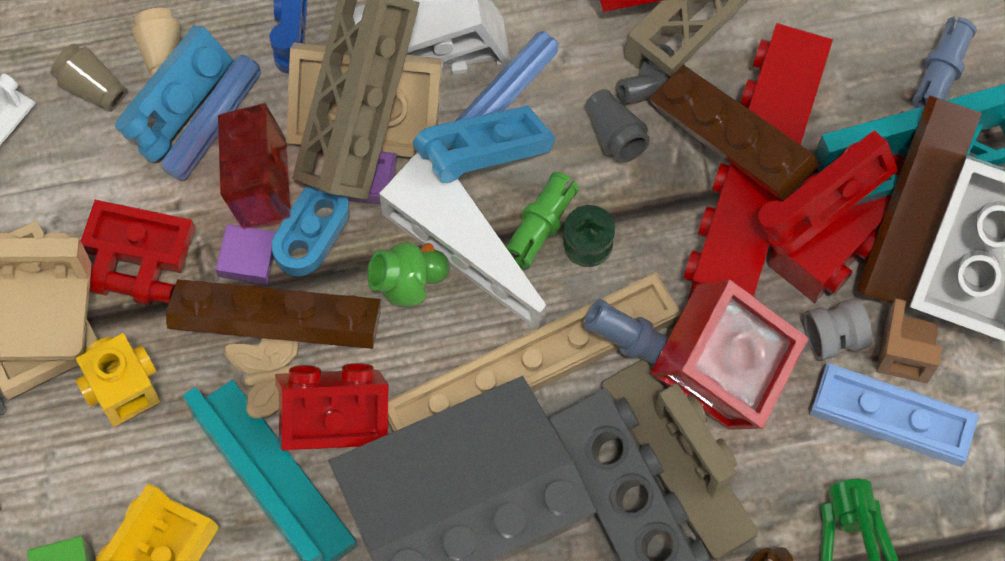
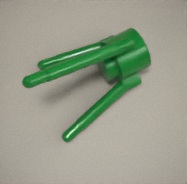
M849 479L831 485L829 488L831 502L820 506L823 519L820 561L833 560L835 525L837 523L840 524L843 532H861L869 561H881L875 534L885 560L898 561L897 554L882 518L879 500L874 499L871 481L866 479Z

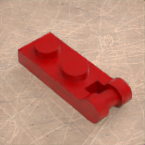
M873 130L861 141L850 145L838 159L820 173L809 177L798 190L784 201L775 200L764 204L758 213V220L764 231L768 234V240L773 250L782 255L795 252L898 172L888 142Z

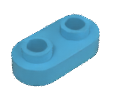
M310 185L301 192L272 240L273 256L280 270L291 276H306L319 268L349 219L350 209L347 196L329 194ZM322 208L333 210L332 214L328 217L316 215L317 211ZM297 248H304L308 251L302 258L291 256V253Z

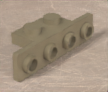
M640 360L604 380L602 389L607 388L616 401L622 397L626 398L640 424L631 429L640 447L648 443L651 445L664 469V472L658 475L659 479L668 493L675 491L690 519L687 521L704 545L711 559L718 561L755 539L758 535V528L731 489L737 474L734 469L737 466L736 458L728 444L721 438L715 440L704 424L707 422V416L697 398L692 394L686 396L678 383L665 389L661 382L650 374L652 369L647 361Z

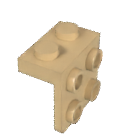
M59 232L47 233L43 238H20L14 234L0 233V361L76 360V357L84 353L92 263L79 237H72L71 235Z

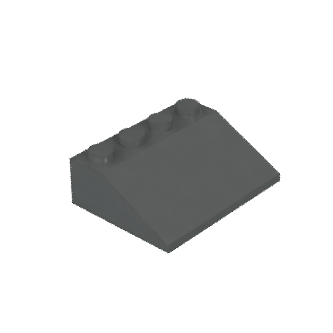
M524 376L328 460L371 561H503L589 522L596 513L595 507L571 457Z

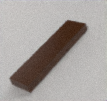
M929 95L859 282L858 292L893 303L895 298L906 300L905 307H909L982 115L981 112Z

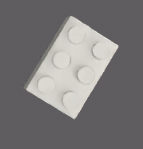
M966 155L913 294L910 307L1005 341V168Z

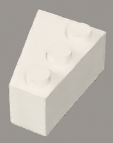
M414 0L420 2L406 55L443 59L442 68L451 67L452 75L468 73L467 64L496 60L497 68H503L511 61L503 16L492 0ZM365 5L355 8L353 15L355 25L362 19Z

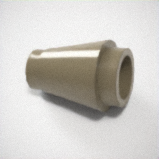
M71 44L59 54L52 65L51 75L57 79L58 87L100 107H104L109 112L113 111L122 102L127 93V88L120 83L88 47L80 48L76 44Z

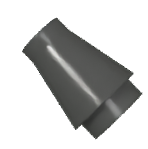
M599 90L588 98L585 108L591 115L606 155L615 157L618 162H628L637 158L646 150L650 142V138L647 135V125L615 99L609 90Z

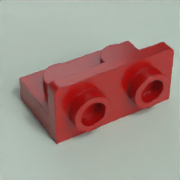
M350 363L343 365L342 371L321 372V369L316 366L299 365L289 368V373L275 374V386L279 392V446L282 451L360 447L388 435L389 384L381 372L375 370L372 365Z

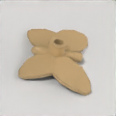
M262 338L259 346L229 344L224 348L225 356L236 369L248 374L244 379L245 385L253 387L247 395L246 411L250 417L255 419L268 417L279 410V392L275 386V374L289 373V368L300 365L299 363L288 365L297 356L299 342Z

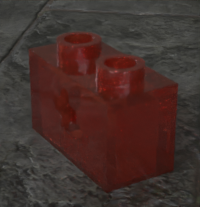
M262 103L219 114L220 195L242 229L290 218L286 137L267 104Z

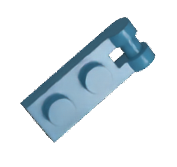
M193 26L119 116L115 123V128L126 139L133 138L139 144L138 152L147 161L154 162L159 160L170 148V140L234 59L204 26ZM149 115L157 121L152 128L147 125Z
M523 106L425 128L415 137L413 147L423 159L431 160L433 163L432 170L442 183H450L458 179L465 172L549 153L556 137L529 106Z

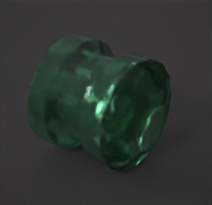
M595 205L580 206L570 212L565 220L563 248L566 256L573 263L581 267H594L601 265L609 258L613 249L615 223L612 216L605 209ZM591 230L595 231L597 235L591 233Z

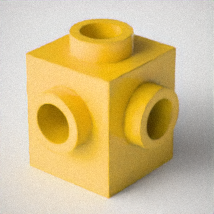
M124 333L114 338L105 337L95 341L86 349L84 354L75 358L84 374L75 380L90 408L98 403L100 404L113 428L161 402L148 379L149 376L157 373L143 345L132 349Z

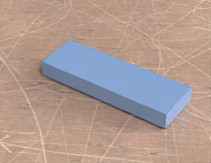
M827 363L824 368L809 414L960 467L966 462L979 416L975 412Z

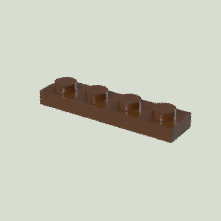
M684 64L649 98L656 110L781 201L789 197L820 165L813 153Z
M177 279L166 311L167 329L373 349L381 314V299Z

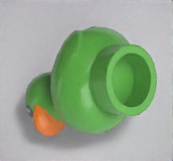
M402 242L390 248L389 251L377 250L373 254L368 266V284L372 290L383 292L384 296L393 305L398 307L416 306L427 297V291L424 289L425 284H437L443 281L449 273L450 264L446 255L435 250L430 243L424 244L420 249L413 243Z

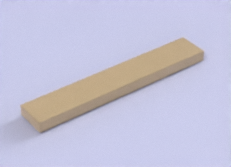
M657 272L601 298L607 304L634 319L643 317L652 322L653 329L657 332L677 323L681 316V312ZM591 303L389 399L388 424L392 432H395L521 376H524L532 392L619 351L620 346L584 328L586 325L584 324L586 314L593 305Z

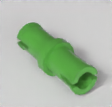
M553 172L550 175L549 181L536 201L528 204L522 211L521 219L523 221L508 244L505 245L511 256L513 253L516 254L514 260L521 269H529L546 239L556 235L561 227L560 217L573 197L579 192V186L575 181L571 182L568 188H565L571 177L564 173Z

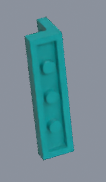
M1005 84L945 100L982 113L966 155L969 156L971 152L976 155L973 156L974 158L994 165L1005 163V148L995 150L976 141L980 131L996 126L1001 127L1005 136ZM925 106L823 134L814 155L820 164L817 167L819 173L838 159L850 145L861 141L873 130L888 142L892 155L899 154L906 158ZM896 174L892 175L855 205L892 195L899 176Z
M233 379L206 398L202 396L196 386L182 395L193 419L300 561H339L357 547L356 540L288 451L281 450L278 438L262 418L255 419L248 415L246 411L247 398Z

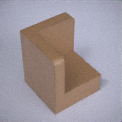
M895 298L886 315L876 372L928 384L940 363L942 346L936 345L938 325L934 322L904 316L906 300Z

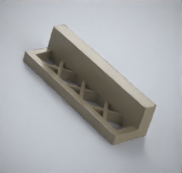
M338 0L292 179L329 194L368 200L420 2L414 0H366L362 19L356 25L353 15L357 0ZM349 50L351 55L347 72L342 74L340 68L342 57ZM336 100L338 110L335 121L330 124L327 114L330 103ZM323 149L325 160L321 175L319 176L312 172L317 153Z
M662 0L627 34L624 59L639 70L645 57H647L669 76H672L748 0ZM708 2L714 3L715 15L711 19L689 21ZM721 2H727L723 7H721ZM676 33H682L683 46L672 57L657 46L658 44L665 45ZM689 33H695V34L690 38Z

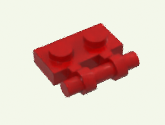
M95 199L80 240L87 254L96 255L93 267H91L89 292L104 296L108 295L109 292L133 296L134 302L151 305L153 301L169 304L175 284L158 281L161 269L181 273L195 230L193 221L191 219ZM117 260L141 265L138 275L133 276L114 272Z

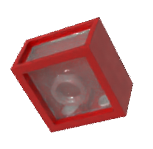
M731 280L700 284L696 286L650 374L668 387L678 383L686 396L694 395L702 405L705 413L728 430L763 429L809 338Z

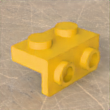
M149 483L145 486L140 496L131 502L122 524L111 541L100 550L95 561H199L218 531L219 526L212 519L169 499L160 488Z

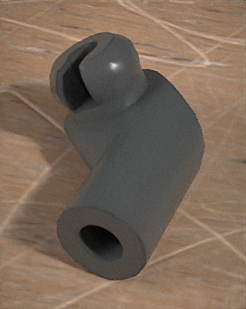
M664 44L657 45L669 56L672 57L675 54L669 46ZM645 57L638 76L618 80L616 84L617 97L622 103L648 99L670 76Z

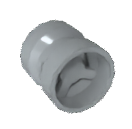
M858 298L842 301L836 309L830 311L824 307L805 311V332L809 338L810 348L817 360L822 361L836 357L840 349L848 348L851 351H859L871 347L873 336L870 320L865 307Z

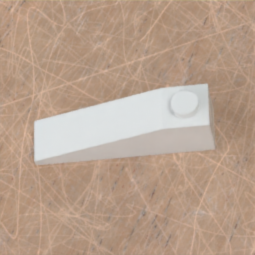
M417 152L379 193L382 215L422 245L430 243L435 250L443 252L448 258L451 267L534 329L544 326L546 319L545 302L458 179L450 183H442L432 170L433 163L431 160L423 159Z

